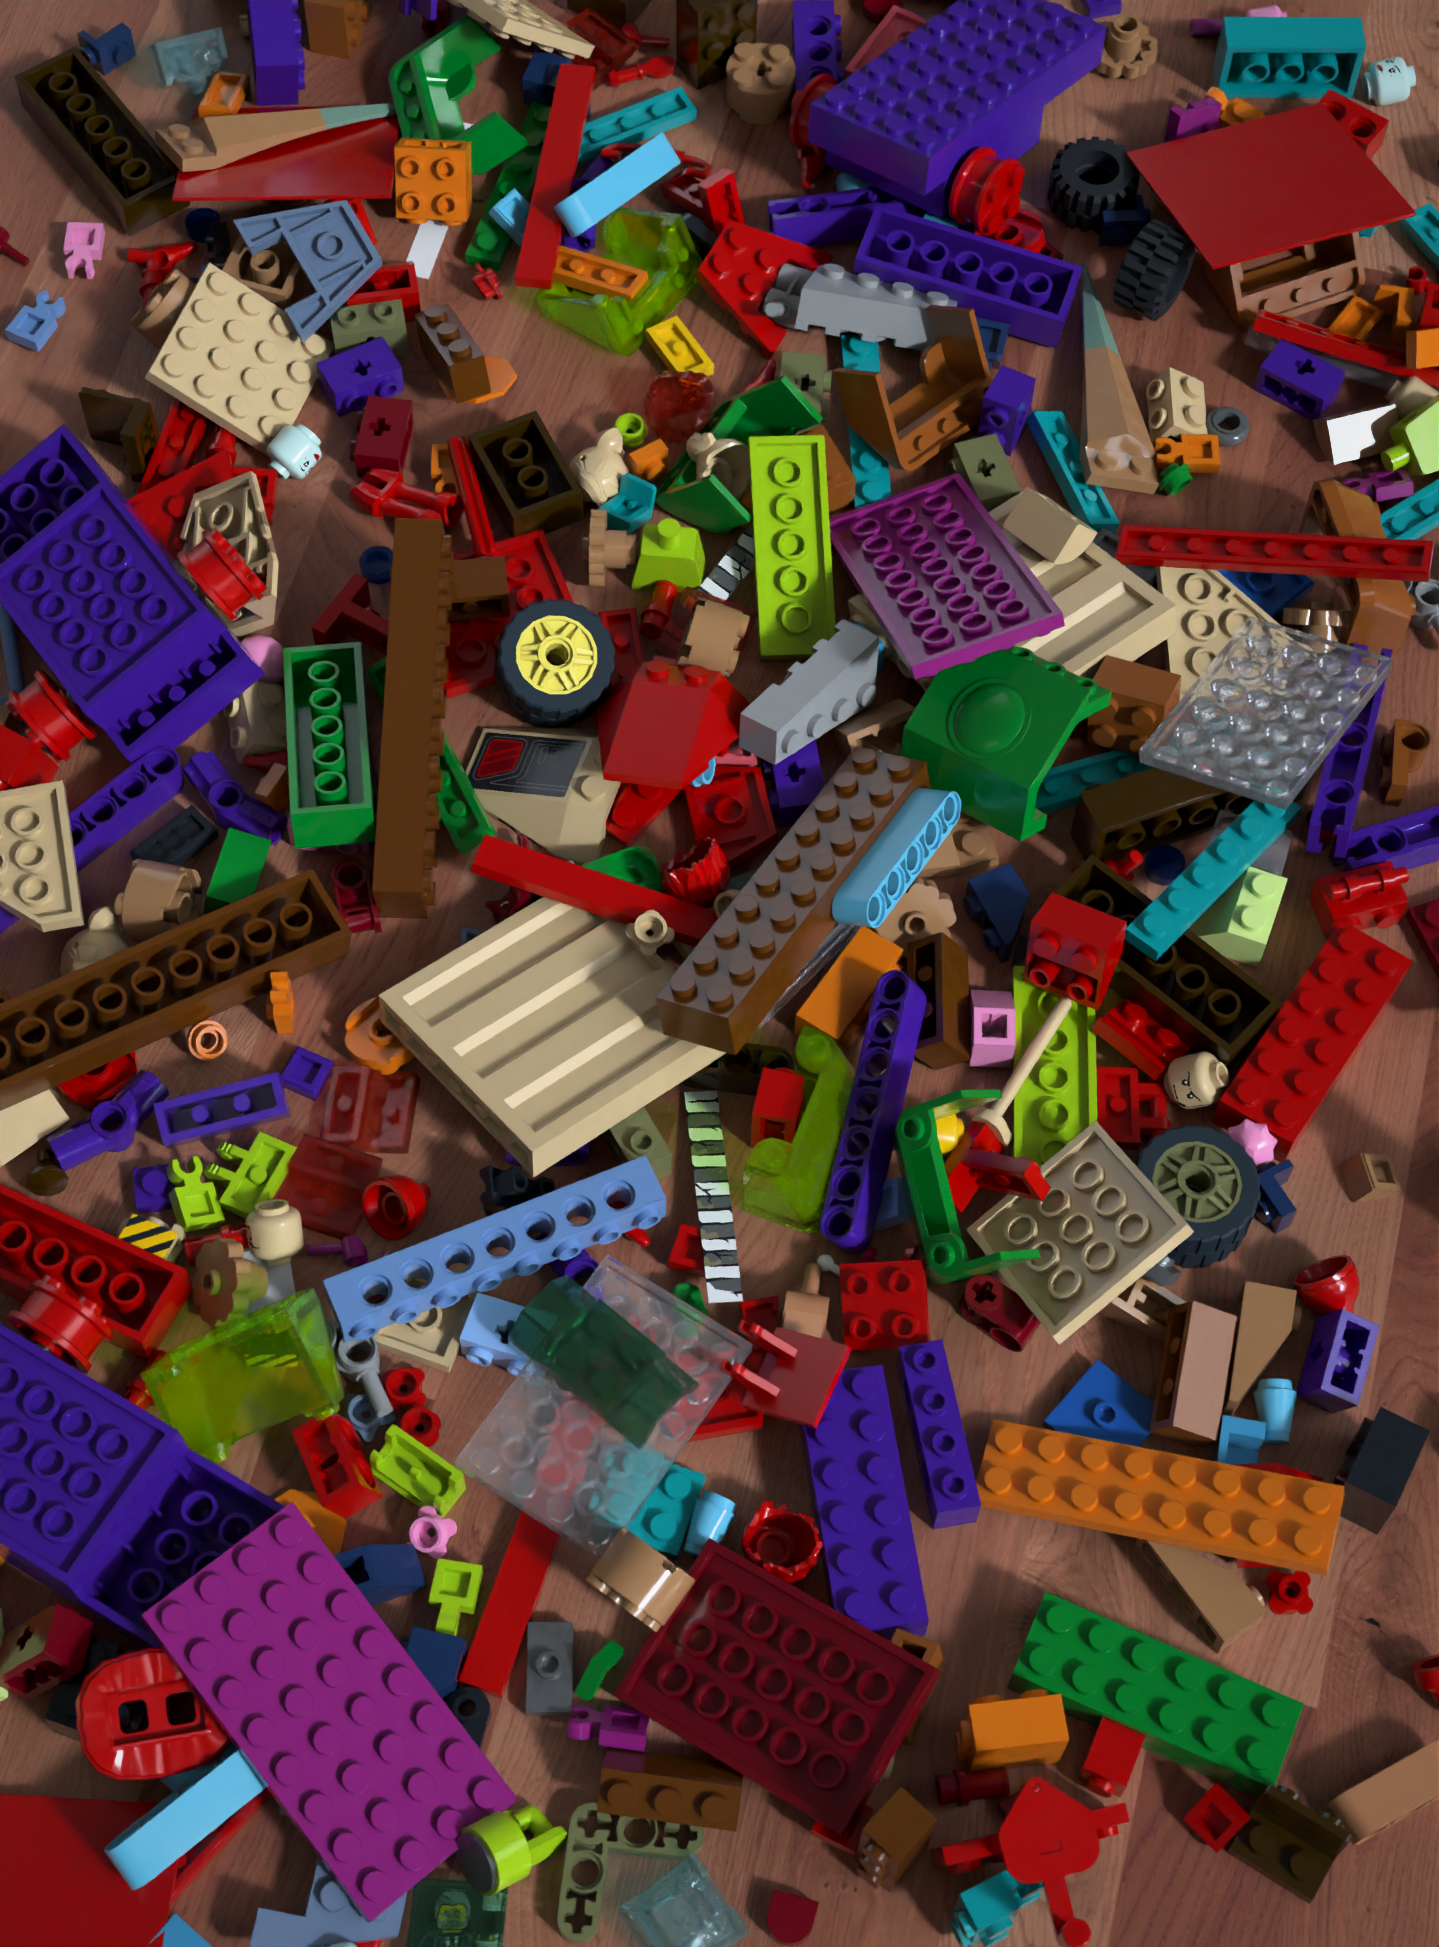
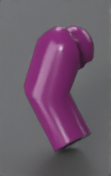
M1217 18L1192 19L1190 23L1191 37L1220 36L1223 20Z

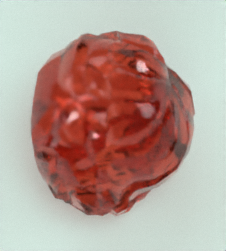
M691 370L685 372L664 371L654 378L648 388L643 405L644 416L648 426H650L659 439L661 438L669 443L676 444L687 442L695 432L699 433L709 423L711 418L710 409L715 392L709 378L704 373H695Z

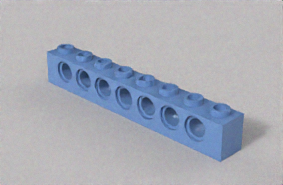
M645 1155L325 1279L323 1284L326 1297L345 1343L353 1339L365 1340L377 1334L381 1328L394 1323H409L424 1311L435 1307L446 1308L452 1306L465 1295L475 1291H490L499 1286L503 1280L513 1276L531 1275L537 1272L544 1264L557 1259L562 1261L569 1260L577 1256L582 1249L597 1243L600 1245L612 1243L620 1238L623 1233L635 1228H650L660 1222L663 1217H666V1196ZM614 1201H623L628 1204L622 1209H614L609 1206ZM576 1216H583L588 1219L587 1222L580 1225L569 1222L571 1218ZM535 1232H545L548 1234V1237L543 1240H533L529 1236ZM497 1247L509 1250L502 1256L489 1254L492 1249ZM455 1263L468 1265L461 1272H453L448 1269ZM414 1279L428 1281L420 1288L408 1286V1283ZM380 1294L387 1297L379 1304L366 1302L373 1295Z

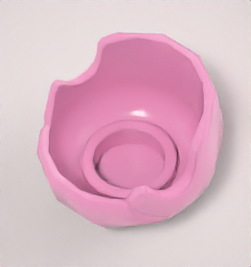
M259 634L247 637L241 641L242 645L265 672L257 682L279 684L284 681L283 646L272 637Z

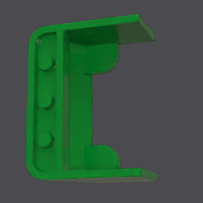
M465 15L397 61L391 68L388 79L403 138L471 141L472 175H482L526 147L528 143L519 132L495 111L465 130L457 101L470 94L476 83L474 66L501 49L500 43L470 16Z
M784 375L726 399L712 412L698 433L702 435L703 433H712L716 440L736 439L748 447L749 437L794 436L798 431L820 424L823 417ZM686 449L657 487L655 502L663 510L712 534L720 532L726 534L735 527L749 523L753 518L713 474L696 480V462L688 456Z
M958 1090L909 1107L898 1118L893 1135L894 1148L920 1258L925 1259L926 1277L935 1284H952L979 1274H986L1040 1258L1039 1249L997 1252L969 1261L959 1229L937 1136L936 1120L1002 1098L1000 1090Z

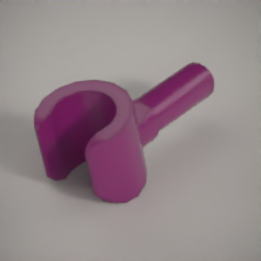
M347 1236L341 1240V1243L307 1245V1255L336 1256L343 1254L344 1263L349 1267L361 1266L368 1262L366 1246L357 1236Z

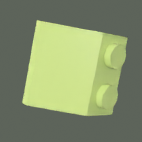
M1249 867L1188 929L1224 957L1258 968L1288 878Z

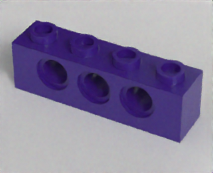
M793 0L792 48L796 69L794 95L797 91L803 90L809 81L819 74L825 73L833 76L838 84L843 81V65H837L836 62L842 60V40H835V36H840L841 15H834V0Z
M943 1340L900 1346L896 1367L933 1530L977 1522L981 1502Z

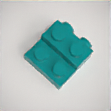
M622 1442L618 1453L614 1451L609 1452L602 1476L609 1478L604 1493L595 1491L588 1509L587 1516L594 1518L593 1534L613 1540L620 1528L624 1527L666 1558L678 1561L691 1523L696 1499L700 1498L706 1481V1474L666 1462L662 1454Z
M1006 1870L959 1894L952 1911L954 1920L950 1921L952 1932L961 1947H973L981 1942L983 1947H991L1009 1936L1008 1930L1014 1927L1013 1921L1019 1910L1041 1897L1040 1891L1043 1890L1042 1881L1032 1884L1021 1883L1012 1878Z

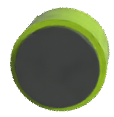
M527 1805L523 1808L503 1812L497 1811L461 1829L462 1834L456 1840L459 1848L456 1850V1857L468 1883L478 1892L491 1896L526 1878L532 1866L561 1850L567 1842L568 1833L562 1826L553 1827L535 1805ZM527 1829L535 1837L528 1842L523 1834V1831Z

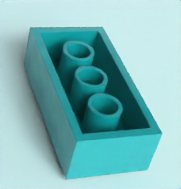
M1224 17L1213 64L1215 87L1222 90L1227 98H1322L1329 89L1346 98H1352L1366 50L1362 17Z

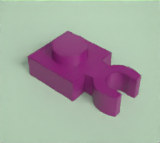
M1404 467L1398 468L1393 472L1384 470L1368 473L1366 479L1351 478L1343 481L1344 485L1370 496V498H1375L1377 502L1392 503L1401 500L1402 497L1414 495L1413 481Z
M573 1705L571 1718H569L567 1737L575 1740L599 1738L598 1746L644 1752L650 1718L634 1709L605 1706L604 1712H597L588 1706Z

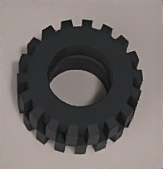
M1083 137L1077 139L1076 143H1067L1064 146V150L1060 149L1056 153V157L1053 159L1047 195L1048 201H1050L1049 207L1052 212H1056L1055 217L1060 222L1065 220L1067 221L1066 226L1072 229L1075 226L1079 227L1082 232L1094 230L1095 233H1098L1102 211L1132 210L1140 174L1127 158V148L1122 144L1115 145L1114 140L1108 138L1104 141L1099 140V137H1092L1091 140H1086Z
M1155 219L1143 227L1129 247L1118 271L1114 285V302L1152 321L1160 319L1177 299L1194 261L1196 248L1186 234Z

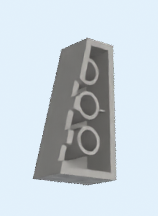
M819 265L802 287L794 329L807 331L808 324L826 327L825 334L840 336V332L851 331L857 332L863 341L875 343V341H884L886 338H892L894 346L924 351L926 347L935 342L926 308L930 305L957 307L958 301L949 299L946 294L931 291L925 293L914 290V287L907 283L895 282L891 284L880 281L876 275L870 273H860L857 275L846 272L840 265Z
M842 619L834 627L836 634L829 641L822 638L812 647V651L815 654L804 664L794 663L787 670V674L780 686L773 683L740 713L739 747L776 765L835 726L843 723L857 712L871 705L877 692L875 684L880 636Z

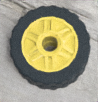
M545 599L543 602H534L527 605L522 611H518L502 631L494 662L495 685L506 707L508 706L514 715L528 721L529 724L545 726L546 728L571 726L573 723L587 718L593 710L595 711L607 691L615 666L614 645H612L608 629L601 623L602 620L581 604L577 605L564 599L562 601ZM549 662L556 663L559 666L552 665Z

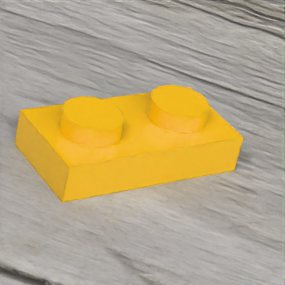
M677 315L646 329V340L682 388L714 374L713 362Z

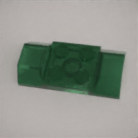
M568 1275L551 1280L521 1311L508 1335V1340L639 1450L646 1444L657 1423L681 1397L693 1393L699 1387V1383L666 1357L665 1352L600 1298L597 1300Z

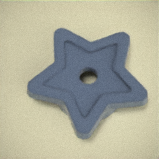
M348 1393L345 1396L348 1413L344 1418L352 1422L355 1431H359L366 1443H372L378 1428L393 1424L396 1420L395 1416L391 1413L383 1417H377L367 1394L355 1395ZM364 1412L371 1414L369 1418H363L362 1415Z

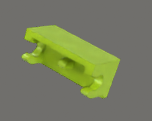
M392 1424L385 1433L386 1443L380 1452L374 1449L370 1455L371 1469L375 1478L418 1509L431 1505L435 1508L436 1513L444 1518L466 1490L463 1472L395 1424Z

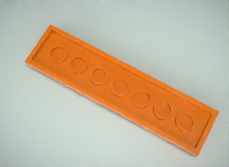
M995 1419L992 1422L976 1480L981 1507L1323 1576H1328L1345 1494L1344 1486Z

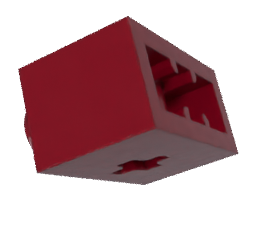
M368 395L365 410H359L357 416L358 439H352L350 445V461L355 462L357 477L363 478L371 467L390 469L401 472L403 475L415 424L412 401Z
M55 1603L4 1633L0 1647V1687L29 1701L81 1672L94 1622L79 1615L72 1607Z

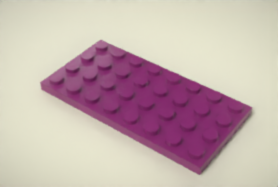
M959 473L829 518L832 551L915 680L936 675L939 671L958 664L970 663L980 656L997 650L1009 649L1014 644L1033 637L1045 636L1051 631L1065 626L1062 611Z
M293 1502L140 1616L142 1622L367 1923L374 1920L458 1850L456 1840L462 1834L461 1829L494 1812H503L517 1800V1797Z

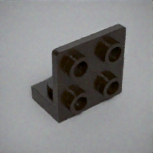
M81 387L78 394L90 437L95 440L123 446L125 450V463L129 466L132 481L141 483L159 439L151 403L136 397L128 398L112 394L103 389L95 390Z
M1268 1784L1248 1813L1251 1818L1238 1831L1227 1853L1310 1904L1333 1861L1349 1844L1352 1834L1344 1830V1823L1332 1814L1324 1811L1316 1813L1303 1805V1799L1293 1790L1278 1785L1276 1788Z

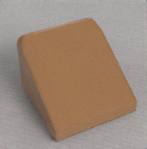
M1359 1153L1341 1166L1352 1202H1366L1397 1196L1402 1193V1188L1390 1155Z

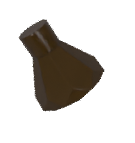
M42 1149L37 1153V1164L27 1177L26 1186L35 1195L53 1196L66 1189L69 1178L65 1170L54 1161V1153L51 1150Z

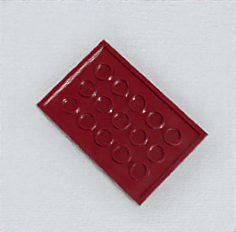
M709 1538L687 1573L696 1580L665 1625H661L657 1632L652 1630L613 1696L846 1838L941 1672L924 1660Z

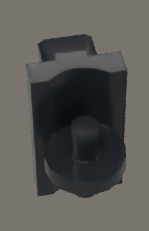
M488 1165L479 1170L480 1177L486 1187V1192L482 1193L480 1202L483 1204L487 1217L555 1191L553 1179L542 1176L532 1180L528 1178L522 1169L511 1167L504 1171Z

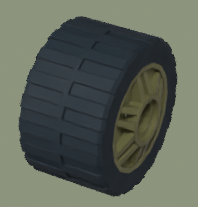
M1183 1125L1180 1128L1165 1130L1164 1133L1153 1137L1148 1142V1145L1138 1155L1135 1164L1194 1231L1192 1235L1168 1254V1256L1175 1260L1173 1264L1181 1266V1268L1199 1266L1203 1268L1228 1258V1255L1232 1251L1235 1252L1241 1245L1260 1202L1261 1192H1259L1261 1181L1253 1158L1247 1154L1246 1149L1239 1142L1237 1143L1231 1139V1136L1207 1126Z

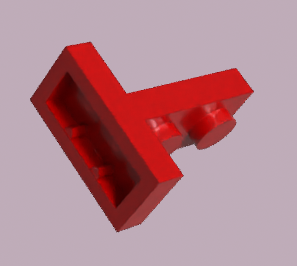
M686 168L660 184L665 198L704 219L707 227L716 235L722 233L730 220L745 225L734 172L727 168L721 169L706 179L686 176Z
M355 573L312 626L315 645L338 644L342 637L347 634L387 655L389 621L382 618L372 608L367 607L371 602L368 579Z
M972 1122L944 1163L955 1212L958 1213L963 1212L978 1188L1043 1201L1051 1188L1041 1175L1040 1167L1033 1160L1023 1156L1015 1158L1002 1155L1005 1149L987 1123Z

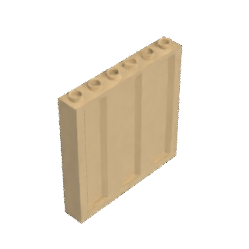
M1023 491L988 512L1063 613L1064 627L1053 630L1045 636L1033 637L1014 644L1015 646L1027 648L1034 655L1046 661L1059 663L1065 667V670L1080 677L1093 679L1106 655L1133 662L1176 633V604L1094 542H1091L1088 548L1074 560L1057 565L1050 562L1002 527ZM860 593L848 600L849 622L854 624L858 621L870 632L880 636L879 639L885 645L884 658L887 657L896 664L905 677L914 679ZM936 675L922 677L915 681L926 692Z
M542 897L378 995L381 1022L533 1178L726 1054L719 1050L663 1034L655 997L677 971L670 961H664L657 953L651 957L643 956L640 953L638 944L626 937V924L546 897Z

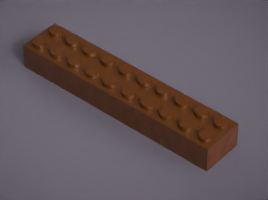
M395 518L372 893L380 918L428 919V905L435 906L436 882L433 881V868L438 867V844H435V830H440L441 817L437 793L442 792L443 782L439 756L444 755L445 746L442 719H446L447 709L444 682H448L449 673L446 646H450L451 628L450 623H448V610H452L453 594L452 587H450V575H454L451 534H445L443 519Z
M859 746L853 750L655 997L664 1035L737 1055L838 923L833 917L832 902L839 887L916 788L930 789L927 762Z
M307 870L0 1003V1111L272 990L270 972H288V977L292 981L347 956L352 932L314 870Z

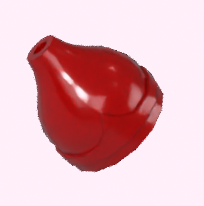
M391 1175L380 1177L368 1185L362 1195V1208L365 1219L372 1230L380 1237L389 1241L404 1239L415 1232L421 1225L427 1213V1200L431 1196V1191L427 1184L417 1183L407 1176Z
M1339 1255L1320 1260L1301 1270L1292 1280L1294 1289L1297 1290V1295L1300 1296L1302 1302L1311 1311L1322 1316L1340 1309L1353 1313L1360 1290V1281L1356 1265L1350 1256Z

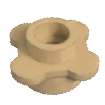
M655 910L646 911L636 919L635 923H629L625 929L626 937L634 940L640 947V953L646 957L654 956L657 948L664 943L670 944L675 936L674 930L671 927H667L664 918ZM651 930L654 935L648 936L646 932Z

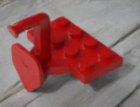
M1032 1777L1025 1780L1022 1784L1018 1797L997 1833L932 1848L930 1853L934 1868L947 1867L948 1875L982 1868L980 1858L992 1856L993 1864L1004 1863L1007 1872L1018 1882L1032 1884L1042 1881L1057 1943L1061 1947H1084L1090 1941L1091 1929L1084 1920L1074 1917L1064 1876L1082 1872L1092 1867L1100 1853L1099 1839L1118 1835L1117 1825L1130 1822L1125 1803L1089 1810L1086 1806L1043 1779Z

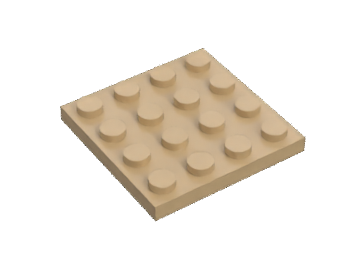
M446 0L457 7H467L468 16L481 23L489 22L491 24L489 30L505 39H509L511 34L514 39L528 46H531L532 41H534V44L539 48L551 53L555 48L558 53L570 59H574L575 55L589 59L595 47L527 0Z
M209 262L144 378L267 455L266 448L284 426L294 424L318 378L316 363L328 358L334 343L317 332L313 333L302 343L284 310Z
M1096 1121L1040 1167L1041 1175L1051 1188L1043 1201L1008 1194L966 1229L986 1255L1002 1251L1039 1249L1040 1258L999 1269V1271L1059 1345L1194 1233L1188 1223Z

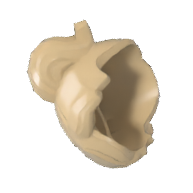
M608 428L601 431L597 436L595 446L589 447L574 456L568 466L583 492V502L597 503L598 507H601L619 494L621 478L626 473H629V469L623 460L625 454L623 438L618 428Z
M696 432L687 440L686 450L688 456L696 462V480L713 474L736 500L749 491L748 447L744 443L736 439L716 440L712 433H703L702 435Z
M111 906L98 908L92 912L88 919V928L67 941L61 955L60 973L62 976L129 948L127 943L121 938L123 928L115 910Z

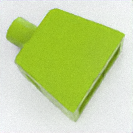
M1436 395L1426 400L1389 429L1395 446L1381 452V461L1389 472H1393L1402 466L1409 476H1420L1439 471V395Z
M672 518L663 519L658 525L647 524L643 526L636 551V565H634L631 590L654 591L657 581L666 580L675 584L678 588V594L693 595L704 582L706 559L698 530L691 527H681L679 522Z

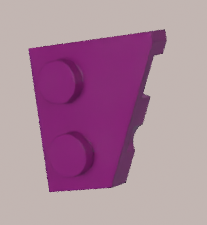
M1210 97L1200 102H1189L1186 107L1187 110L1173 106L1169 111L1163 143L1218 129L1220 126L1219 117L1222 104L1213 97Z

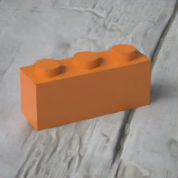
M861 926L797 1012L794 1033L835 1058L844 1046L850 1048L861 1031L860 1023L866 1016L869 1017L875 987L880 977L891 970L904 972L905 967L901 966L904 949L872 930Z

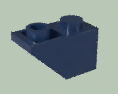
M539 50L534 51L522 78L524 104L531 106L532 102L552 106L561 63L572 64L568 57ZM591 100L587 114V119H589L591 116Z
M1011 863L969 879L966 894L963 898V905L967 915L971 920L976 919L982 929L981 936L986 948L990 952L994 951L1001 963L1008 961L1029 899V893Z
M367 1544L333 1555L371 1606L427 1588L413 1544Z
M413 1626L410 1639H402L400 1644L442 1700L446 1702L450 1694L459 1688L458 1679L469 1652L466 1638Z

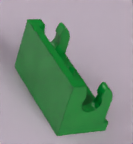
M228 829L206 894L204 914L213 912L255 893L272 840L236 829Z

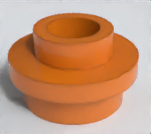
M208 1019L194 1024L190 1028L186 1039L189 1052L195 1058L202 1061H212L220 1057L225 1051L228 1042L224 1027L220 1023ZM209 1033L211 1041L207 1046L202 1047L200 1043L203 1034Z

